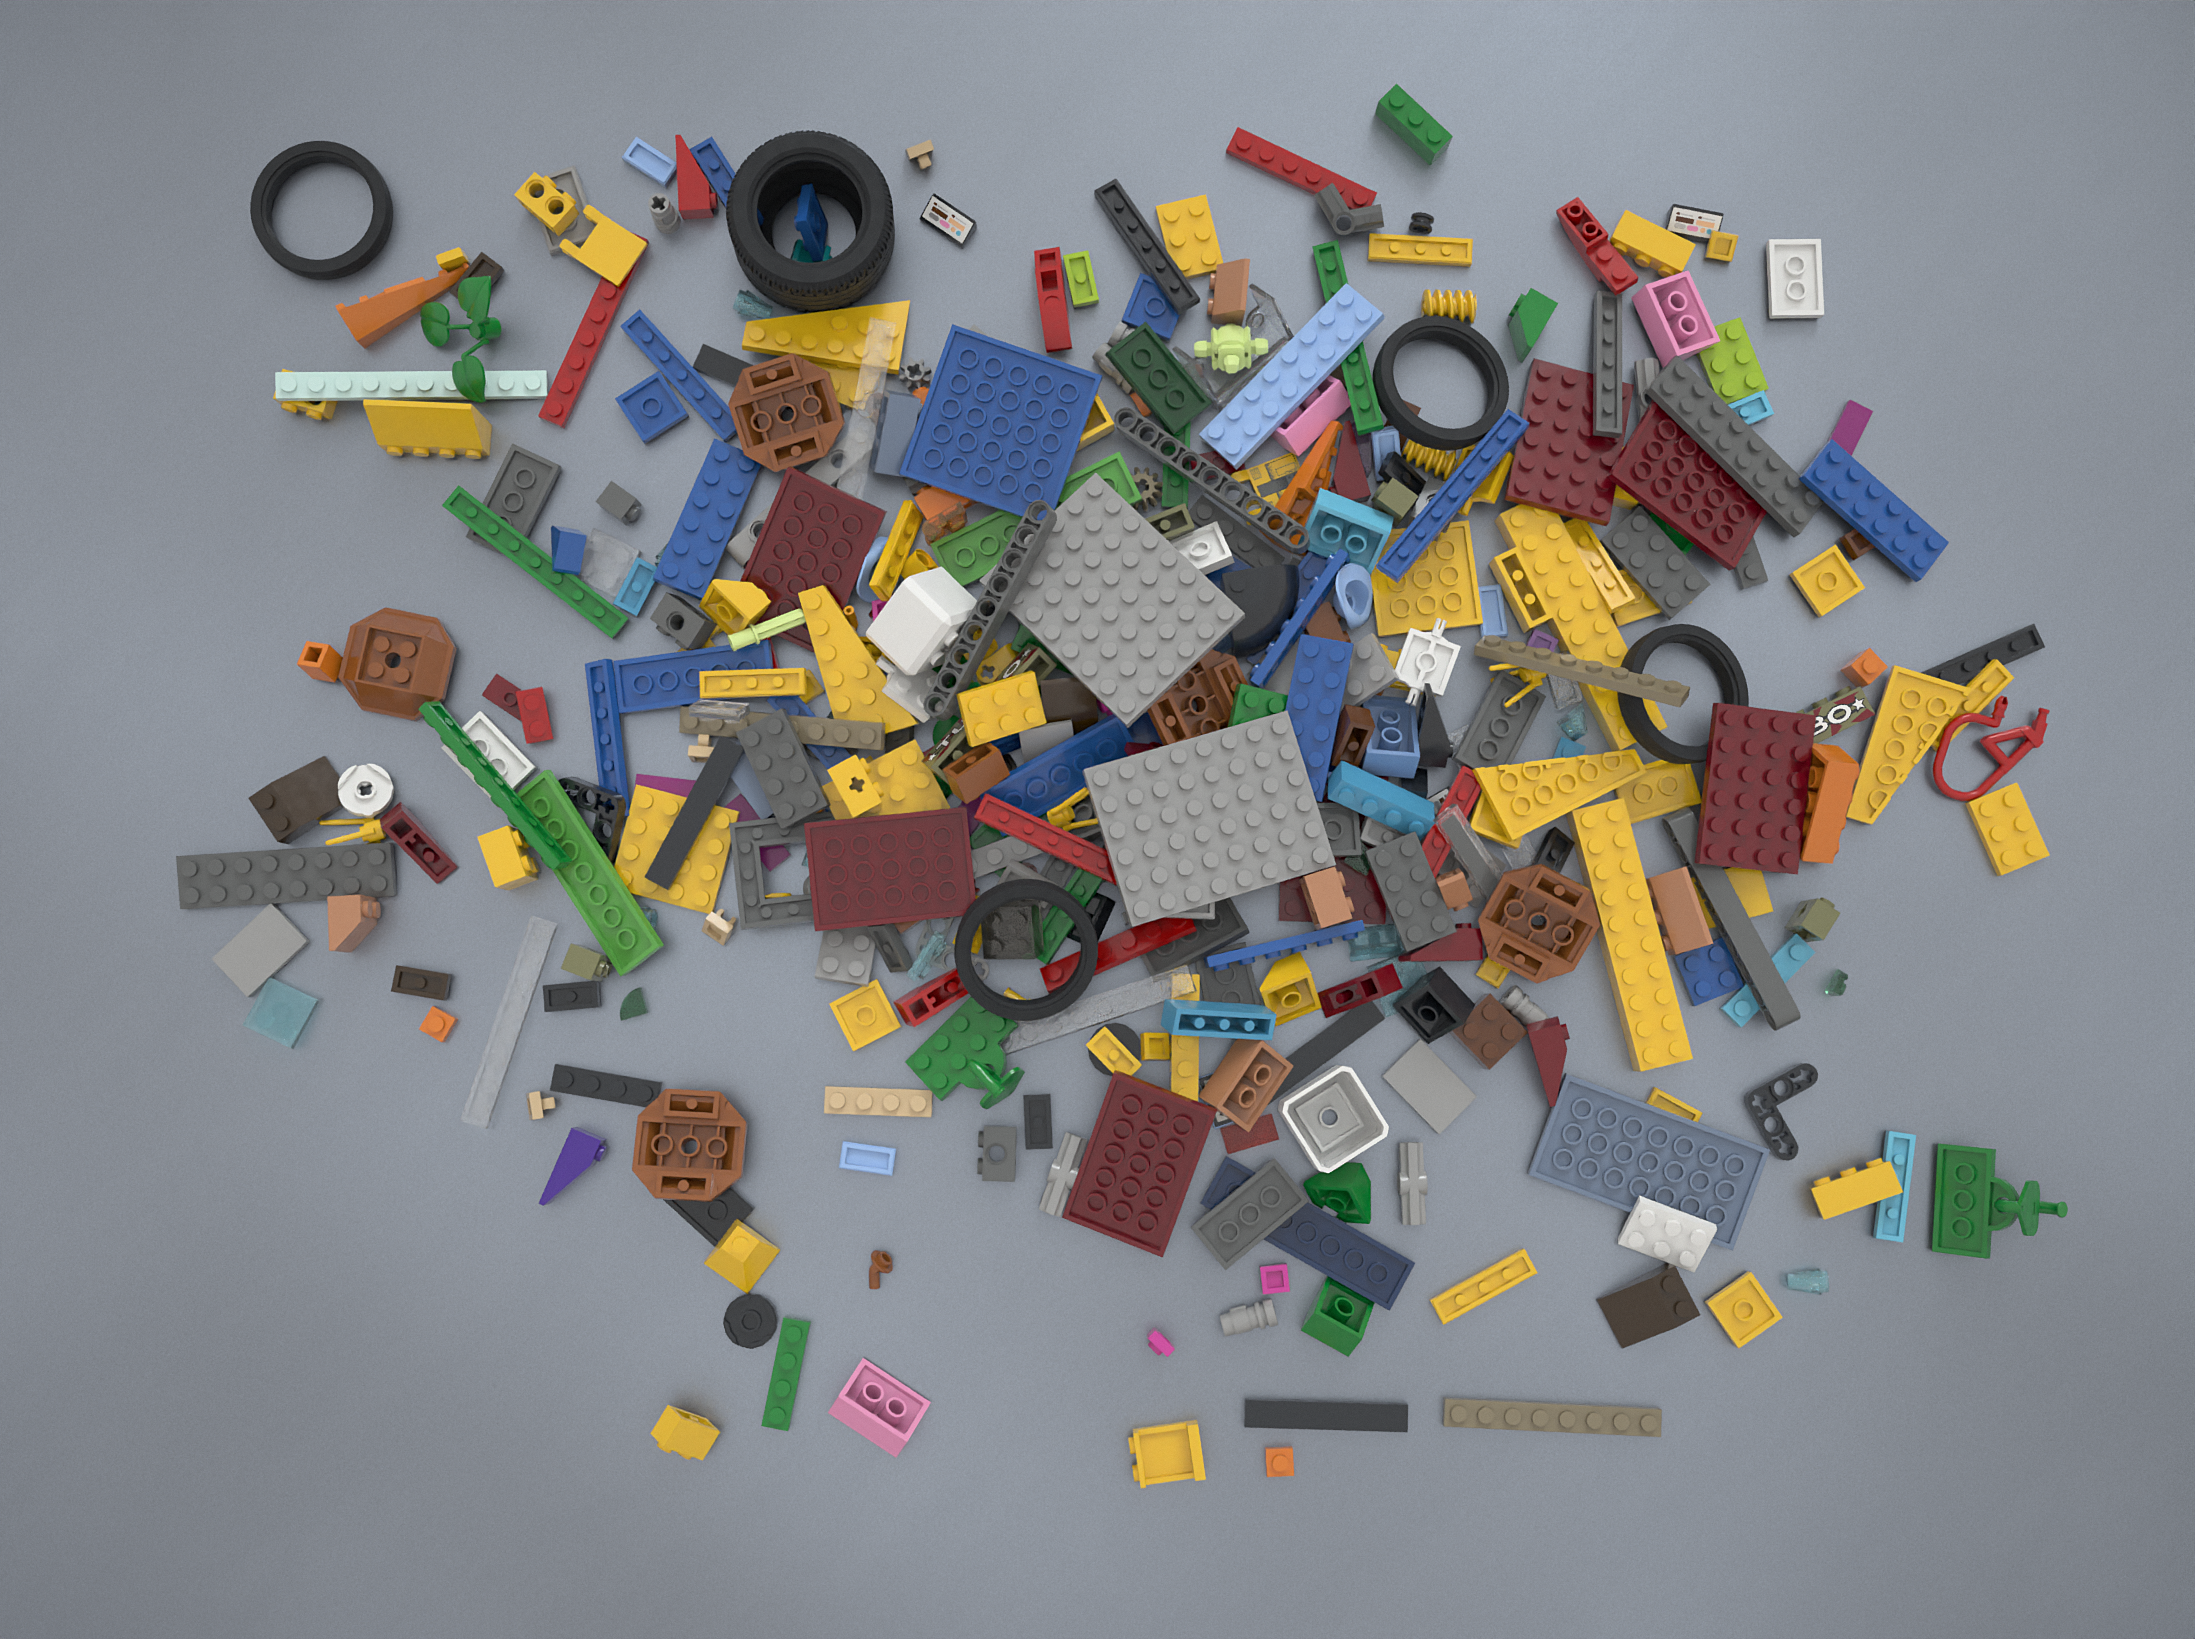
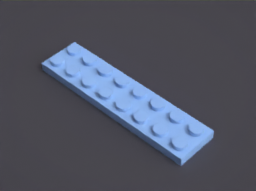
M1346 283L1199 433L1200 437L1237 470L1385 319L1384 314Z

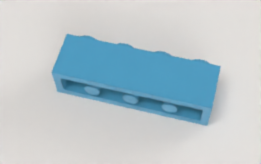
M1341 760L1328 778V799L1402 833L1410 834L1416 832L1420 841L1435 824L1433 802Z
M1165 999L1161 1026L1172 1035L1272 1041L1277 1014L1264 1005Z

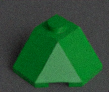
M1346 1162L1330 1173L1321 1171L1304 1182L1303 1186L1312 1203L1322 1209L1325 1205L1338 1213L1336 1217L1345 1223H1370L1371 1181L1362 1163Z

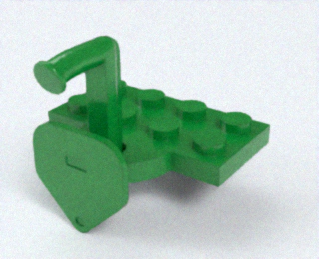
M972 997L905 1061L941 1101L961 1083L971 1089H987L989 1092L979 1103L984 1109H989L1010 1096L1025 1073L1022 1068L1015 1067L1003 1076L1007 1061L1005 1052L1000 1044L1019 1025L1014 1020L989 1012Z
M1938 1143L1932 1252L1990 1259L1992 1231L2004 1230L2012 1226L2018 1218L2023 1235L2034 1236L2038 1229L2039 1213L2057 1215L2063 1218L2068 1212L2067 1204L2062 1201L2059 1203L2040 1201V1186L2038 1181L2026 1180L2019 1197L2014 1186L2005 1179L1995 1177L1996 1149Z

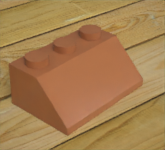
M1687 867L1678 868L1645 879L1657 925L1662 934L1661 940L1664 951H1668L1669 955H1676L1713 944Z
M1237 1039L1198 1097L1209 1106L1218 1109L1217 1112L1249 1132L1293 1068V1065L1263 1040Z

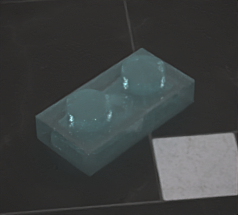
M935 930L906 974L907 977L915 982L919 978L925 979L932 968L929 962L934 955L939 957L947 945L943 942L946 938L944 935Z

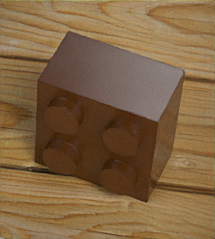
M1487 993L1475 1003V1007L1466 1022L1449 1033L1483 1069L1490 1070L1528 1032L1491 993Z

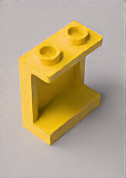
M1197 1420L1133 1429V1437L1128 1438L1130 1454H1136L1137 1464L1132 1465L1134 1482L1140 1481L1141 1489L1146 1488V1485L1191 1478H1194L1195 1481L1206 1480Z

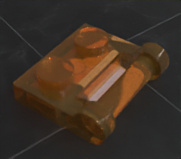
M961 502L956 503L923 523L922 532L925 535V541L928 546L931 547L930 544L940 540L950 532L954 533L966 527L965 524L968 522L966 510Z

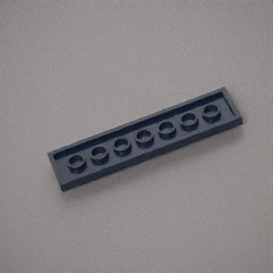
M1225 1156L1200 1204L1209 1209L1214 1208L1256 1172ZM1309 1202L1264 1238L1265 1241L1389 1311L1415 1265V1262Z

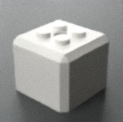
M942 566L909 576L900 584L866 631V636L906 675H916L944 664L977 600Z
M1335 1065L1281 1099L1278 1105V1112L1313 1168L1322 1172H1332L1387 1137L1388 1124L1354 1070L1350 1067ZM1328 1109H1332L1337 1115L1335 1123L1331 1125H1326L1322 1121V1114Z

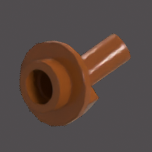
M875 1250L871 1253V1266L869 1268L870 1289L880 1288V1273L888 1274L893 1270L892 1259L884 1251Z

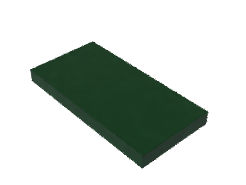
M1147 322L1140 325L1105 354L1171 436L1212 404L1210 399Z

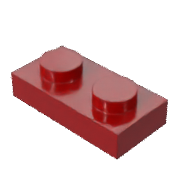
M543 687L515 691L526 744L553 739Z

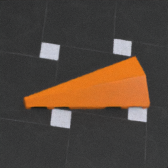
M467 262L462 263L461 267L447 272L445 269L438 271L439 277L427 281L420 277L386 288L384 292L368 298L366 295L359 297L360 303L345 307L343 303H340L335 307L356 341L365 349L421 311L425 304L434 302L450 291L469 268V264Z
M1330 421L1275 505L1277 509L1303 527L1319 489L1322 488L1328 491L1332 472L1329 471L1332 456L1337 454L1338 449L1334 446L1338 431L1343 430V425L1339 421ZM1275 519L1270 522L1269 528L1278 530L1282 527L1283 522ZM1261 532L1271 543L1290 552L1288 549L1277 543L1275 540ZM1301 534L1294 535L1290 542L1298 545ZM1307 550L1306 552H1304V553H1302V554H1295V553H1292V554H1294V555H1296V556H1298V557H1300V558L1303 559V558L1306 556V554L1309 552V550Z

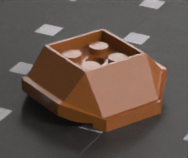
M794 353L742 369L739 381L728 403L744 455L774 472L786 470L789 466L796 467L827 457L846 424L830 373ZM787 407H791L794 411V416L790 421H785L782 417V412Z
M385 607L350 626L338 678L361 710L418 721L424 716L419 711V708L425 702L439 701L441 703L445 700L457 648L440 619ZM400 656L401 662L399 666L392 668L391 662L393 658Z
M1211 649L1147 710L1164 746L1228 728L1236 685H1248L1235 656ZM1192 700H1195L1197 704L1196 711L1192 708Z
M1543 864L1503 872L1478 917L1489 959L1537 984L1549 978L1574 971L1600 926L1590 889ZM1536 915H1542L1546 918V921L1542 925H1534L1531 919Z
M665 1089L657 1099L638 1115L632 1171L655 1199L712 1202L743 1176L748 1123L720 1091ZM689 1141H696V1151L692 1154H686L684 1150L685 1145Z

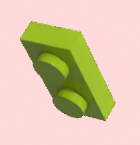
M1089 251L1063 255L1073 308L1099 303Z

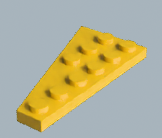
M910 300L747 321L742 341V350L777 356L794 353L809 361L898 375Z
M822 585L798 593L833 717L835 719L885 723V734L918 725L919 722L911 713L882 692L887 682V676L879 666L875 665L876 659L859 638L858 633L846 619L843 611L826 586Z
M1896 665L1891 667L1859 767V777L1853 786V799L1848 806L1846 818L1868 825L1874 823L1891 800L1892 795L1908 777L1909 772L1920 761L1940 734L1946 722L1954 715L1958 706L1972 691L1971 688Z
M1635 749L1595 755H1580L1570 758L1530 761L1512 765H1498L1496 767H1481L1472 770L1509 842L1647 773Z

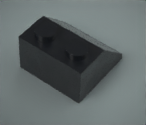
M1439 966L1422 976L1393 1004V1007L1429 1044L1463 1025L1475 1004Z

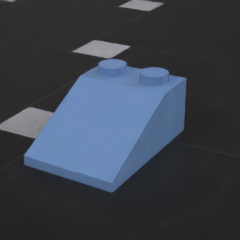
M1375 695L1361 704V708L1370 709L1375 724L1374 732L1360 761L1362 770L1378 776L1414 778L1420 759L1416 709L1415 706H1411V703L1409 705L1405 703L1407 698Z

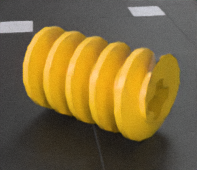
M1429 289L1423 291L1421 317H1424V315H1437L1440 317L1448 316V318L1454 319L1455 316H1458L1459 321L1463 323L1465 317L1469 316L1470 323L1474 324L1477 299L1476 294L1473 297L1471 290H1466L1464 296L1461 290H1456L1453 297L1450 290H1445L1443 296L1438 289H1435L1432 296Z
M1410 439L1401 454V457L1406 454V462L1408 464L1413 459H1416L1415 468H1419L1424 463L1425 473L1434 468L1435 478L1444 473V482L1448 480L1458 458L1456 459V450L1446 454L1444 450L1427 448Z

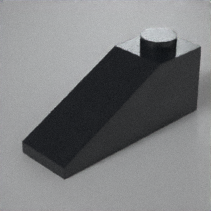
M1425 683L1417 719L1420 751L1418 766L1446 768L1448 758H1452L1453 742L1449 741L1430 683Z

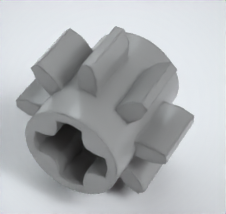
M910 357V363L906 366L901 364V370L905 374L900 375L899 378L901 382L907 381V390H910L912 387L920 388L924 383L930 384V379L926 375L932 372L930 367L924 368V359L917 362L913 361ZM917 371L920 372V376L915 375L914 378H911L910 373L916 374Z

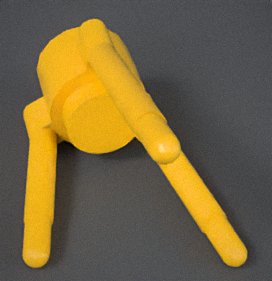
M1504 663L1490 666L1489 670H1505L1518 668L1519 666ZM1523 667L1509 672L1514 677L1520 676L1524 683L1528 682L1530 684L1508 700L1504 706L1506 708L1535 687L1543 685L1541 679L1545 678L1547 674Z
M1086 787L1082 788L1060 805L1047 811L1050 824L1063 828L1067 832L1075 828L1098 824L1097 818L1072 823V819L1075 818L1072 806L1089 795L1088 789Z
M374 817L319 821L320 825L330 826L364 824V826L359 827L360 832L327 840L325 842L326 845L338 844L361 837L363 842L369 841L366 844L381 843V840L386 839V832L381 828L380 819L375 820Z

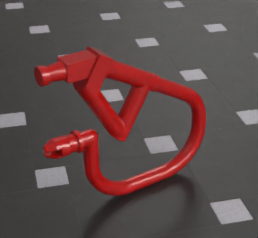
M2000 696L1996 700L1994 711L1991 712L1992 717L1978 713H1966L1954 718L1943 731L1933 762V778L1938 789L1949 798L1959 801H1971L1983 796L2030 750L2039 748L2044 743L2043 737L2048 725L2046 719L2050 710L2039 708V713L2036 719L2032 721L2031 727L2028 725L1986 735L1980 740V743L1999 763V766L1978 788L1970 792L1952 789L1943 778L1942 767L1951 737L1959 726L1968 722H1976L1992 728L1999 727L2002 718H2005L2004 713L2008 706L2007 697ZM2019 737L2025 740L2009 757L1996 745L1997 743Z

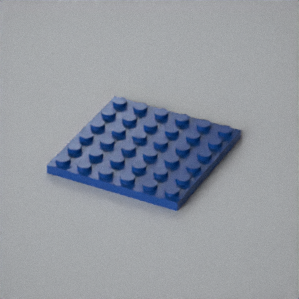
M952 324L899 474L900 476L1019 517H1023L1028 506L1035 500H1043L1056 510L1102 381V375ZM1047 510L1041 511L1037 516V520L1044 519Z

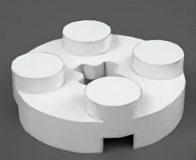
M375 764L352 766L339 779V799L343 807L353 815L373 818L383 812L393 799L394 787L390 776L383 768ZM368 785H371L372 793L370 795L361 796V790L359 788L361 786L367 787Z

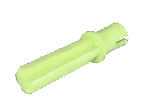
M796 609L755 626L750 624L749 628L732 635H727L732 650L736 651L753 643L760 644V640L804 624L806 622L802 609Z

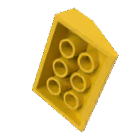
M363 399V406L377 444L389 455L401 456L403 452H413V455L428 457L429 453H437L445 458H454L455 454L465 455V457L471 459H481V455L490 456L492 425L472 404Z

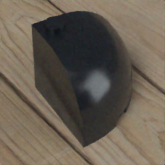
M1288 564L1269 565L1222 574L1220 581L1221 591L1245 613V618L1229 632L1233 656H1235L1237 661L1254 656L1266 649L1272 641H1275L1282 634L1280 629L1287 619L1291 620L1299 595L1300 577L1298 566Z

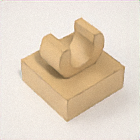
M931 139L905 150L908 160L917 158L921 169L931 166L927 154L934 150Z
M699 734L698 746L689 745L688 757L692 762H707L714 747H711L712 738H710V735Z
M720 909L716 914L711 911L706 917L702 932L724 946L730 938L736 918L733 916L730 921H725L722 919L725 910Z
M540 1091L526 1093L529 1120L544 1118L543 1110L555 1108L554 1097L541 1099Z

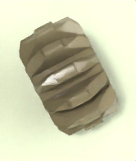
M1135 467L1134 476L1132 474L1131 476L1136 487L1139 488L1140 485H1144L1145 490L1140 494L1143 500L1134 504L1133 508L1137 511L1138 505H1142L1143 511L1147 512V503L1152 507H1156V499L1162 498L1163 493L1159 489L1162 488L1163 482H1155L1158 474L1153 473L1149 476L1148 467L1144 469V474L1140 473L1138 467Z

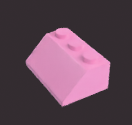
M1689 270L1646 284L1631 297L1663 368L1676 355L1685 360L1720 342Z
M1329 375L1271 436L1284 449L1299 457L1324 432L1330 421H1335L1351 405L1348 392L1341 381Z
M863 1358L828 1413L896 1458L908 1442L931 1402Z

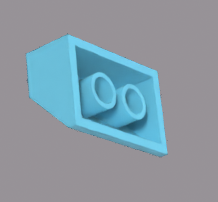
M1320 488L1304 526L1310 538L1308 550L1329 558L1332 553L1336 554L1339 549H1342L1349 553L1350 563L1363 566L1371 575L1391 533L1394 517ZM1303 535L1300 536L1298 545L1304 542L1305 537Z

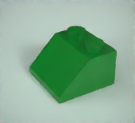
M1530 288L1527 295L1521 293L1508 315L1512 317L1508 327L1517 359L1521 363H1523L1558 305L1557 302L1533 288Z
M1326 1276L1307 1312L1301 1331L1349 1357L1364 1336L1375 1302Z

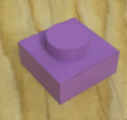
M1533 629L1526 646L1547 648L1554 652L1559 639Z

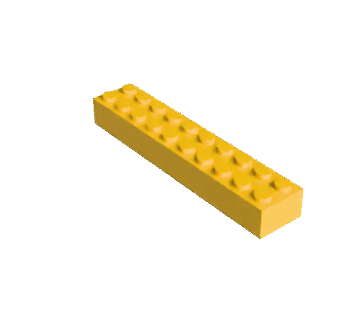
M1523 504L1501 513L1496 518L1495 523L1508 549L1511 550L1518 546L1554 617L1547 622V625L1553 637L1559 639L1557 645L1562 655L1571 654L1578 659L1599 661L1603 665L1613 668L1621 667L1628 648L1559 514ZM1576 681L1611 751H1620L1636 743L1637 741L1630 733L1622 717L1617 691ZM1643 698L1645 709L1653 724L1659 731L1667 728L1668 726L1655 701Z
M1624 798L1566 813L1571 837L1575 842L1574 848L1584 886L1590 889L1599 918L1600 926L1597 930V935L1633 1071L1642 1072L1693 1059Z

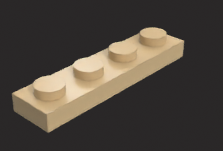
M825 1086L824 1113L932 1117L933 1092L931 1090Z

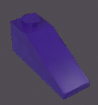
M579 1127L571 1128L538 1204L542 1206L550 1204L596 1165L597 1161L601 1162L607 1150V1147L604 1146L607 1139Z

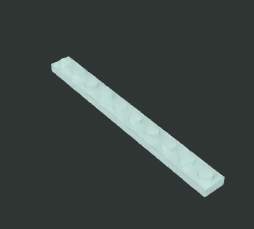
M546 370L485 371V399H546L548 395V376ZM452 371L275 372L277 401H354L363 399L469 400L457 390L453 381Z

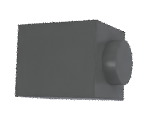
M613 481L608 484L596 500V503L602 509L625 525L629 521H634L641 511L640 506L642 504L637 498Z

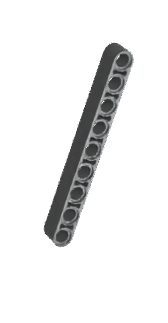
M1123 407L1115 413V425L1120 434L1290 552L1302 554L1308 550L1310 546L1309 534L1301 524L1135 410ZM1129 417L1134 419L1133 423L1130 426H1121V423L1125 418ZM1147 432L1155 433L1151 441H1143V435ZM1173 446L1176 448L1173 455H1163L1166 447ZM1189 461L1197 462L1196 468L1191 471L1184 469L1185 464ZM1215 475L1218 477L1216 484H1205L1209 476ZM1231 490H1237L1240 492V495L1235 500H1229L1226 498L1227 493ZM1250 506H1261V511L1258 514L1250 515L1248 513ZM1279 519L1283 522V525L1278 530H1272L1269 528L1271 521ZM1296 534H1301L1305 537L1304 542L1299 545L1292 544L1290 540Z
M1035 500L1026 509L923 703L925 712L937 720H948L954 714L959 705L956 694L967 690L1056 524L1057 514L1045 501ZM1043 510H1047L1045 518L1037 520L1038 514ZM1029 534H1034L1033 541L1029 544H1024L1025 538ZM1016 558H1021L1020 565L1012 568V562ZM1008 581L1007 589L999 593V586L1003 582ZM995 605L994 613L986 617L987 609ZM982 629V636L978 640H973L974 633ZM969 653V660L961 665V657ZM952 677H956L955 686L948 689V681ZM939 701H943L942 710L936 713L935 705Z
M1685 807L1662 818L1663 827L1684 867H1687L1690 878H1695L1696 882L1694 884L1702 900H1706L1704 904L1769 1026L1774 1031H1777L1800 1020L1801 1015L1798 1007L1722 866L1695 863L1699 823L1690 808Z

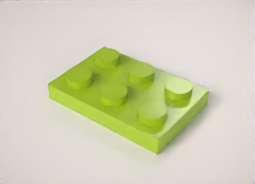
M1741 317L1714 326L1720 342L1696 354L1709 387L1727 405L1762 390L1766 392L1769 387Z

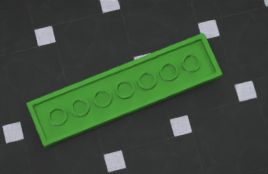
M1119 451L1068 476L1057 508L1095 473L1131 506L1143 499ZM999 510L930 545L940 566L965 588L979 581L999 562L1022 517Z
M544 770L516 794L573 860L566 868L552 871L620 977L625 976L662 948L664 944L551 770Z

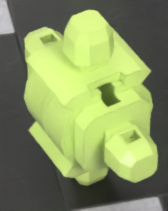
M1227 323L1218 330L1213 327L1211 330V342L1205 340L1194 343V354L1196 357L1207 358V356H1212V368L1216 370L1219 367L1228 374L1236 373L1244 367L1249 369L1251 367V354L1259 356L1268 353V340L1264 338L1251 340L1248 325L1243 329L1234 323Z

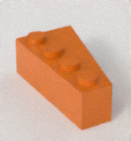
M1813 743L1800 851V859L1802 861L1833 864L1834 857L1839 851V838L1841 831L1846 825L1845 816L1848 806L1853 799L1852 790L1854 782L1859 777V764L1837 745Z

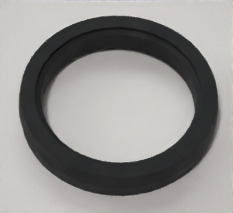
M310 141L297 144L282 151L266 165L253 188L250 214L257 238L266 252L277 263L302 277L316 280H332L351 275L367 266L376 258L384 247L391 231L393 204L389 189L382 175L367 158L354 149L340 143ZM334 162L354 169L366 180L373 200V213L370 225L362 239L349 251L339 256L322 260L297 256L281 245L274 232L272 205L275 195L281 184L296 170L313 163Z
M1426 316L1403 324L1387 338L1374 363L1372 380L1381 411L1392 426L1402 435L1427 448L1451 451L1472 446L1483 439L1503 415L1508 403L1509 381L1505 366L1498 352L1478 331L1467 324L1451 318ZM1438 339L1449 342L1466 352L1480 368L1487 385L1488 400L1482 418L1470 426L1452 429L1435 426L1414 414L1400 397L1394 381L1393 367L1399 349L1415 340Z
M1674 624L1655 629L1636 641L1628 650L1621 663V667L1628 669L1629 672L1642 674L1648 658L1660 645L1680 643L1690 646L1705 656L1716 670L1723 687L1724 704L1749 707L1746 678L1736 656L1719 637L1699 626ZM1617 692L1624 722L1635 740L1646 751L1663 761L1674 764H1693L1706 761L1708 741L1701 746H1686L1670 740L1651 721L1645 709L1643 698Z
M1017 879L992 887L970 905L958 926L954 958L958 975L964 987L979 1005L989 1012L1006 1019L1032 1021L1047 1018L1063 1011L1083 994L1091 982L1096 969L1098 940L1091 917L1071 893L1047 881ZM1023 899L1045 901L1060 908L1076 925L1081 940L1079 961L1070 978L1056 991L1030 1000L1008 998L991 990L979 978L971 960L973 938L982 921L1000 906Z

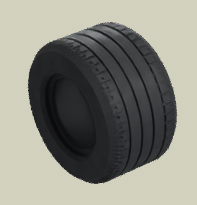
M802 130L795 131V133H785L783 136L779 135L774 137L773 140L770 139L764 145L756 148L755 152H752L747 157V160H744L730 185L726 204V219L737 260L748 280L751 281V284L771 301L777 302V304L783 307L787 306V308L792 310L797 309L800 312L809 311V313L838 310L840 307L844 308L849 306L850 303L853 304L858 301L859 298L864 297L867 292H870L882 278L889 265L895 241L894 215L890 190L883 173L868 154L866 155V152L857 147V145L850 141L848 142L845 138L821 131L806 130L804 132ZM809 184L813 185L816 194H823L840 202L850 213L856 230L855 239L847 249L834 258L816 263L798 262L781 255L776 251L772 238L773 224L781 208L790 200L800 196L802 185ZM757 208L764 218L763 224L760 226L758 224Z

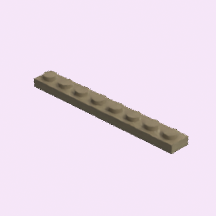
M1484 635L1475 645L1474 655L1679 708L1689 697L1690 687L1682 685L1678 681H1665L1657 679L1651 674L1629 672L1628 669L1623 667H1609L1599 661H1586L1578 659L1571 654L1562 655L1551 652L1547 648H1534L1526 646L1523 642L1502 640L1495 635Z
M680 706L679 733L738 738L736 732L772 713ZM788 715L802 744L884 750L885 723Z
M1443 1397L1444 1427L1661 1437L1662 1409Z

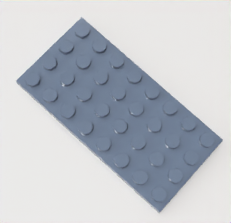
M1565 1073L1559 1087L1556 1105L1550 1111L1527 1174L1630 1213L1638 1197L1642 1196L1716 1224L1717 1231L1710 1243L1733 1251L1770 1149Z

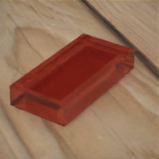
M1272 1113L1260 1116L1249 1132L1236 1124L1220 1128L1227 1154L1279 1140Z

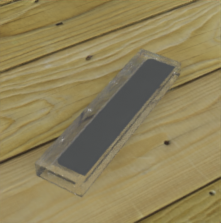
M1452 803L1433 821L1487 902L1502 873L1458 805Z

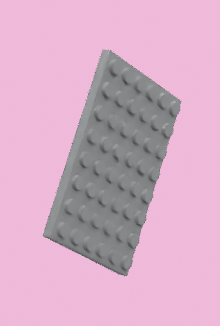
M1095 473L1055 510L1057 514L1056 524L1009 612L1128 728L1245 618V613ZM1029 534L1025 538L1024 544L1031 543L1034 539V534ZM1016 558L1012 562V568L1020 565L1021 558ZM996 565L979 580L984 588ZM1008 581L1003 582L999 586V593L1007 589Z
M1288 711L1082 770L1130 928L1336 865Z

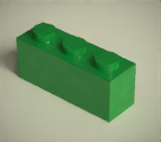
M1397 83L1378 101L1375 114L1430 166L1448 149L1453 136Z

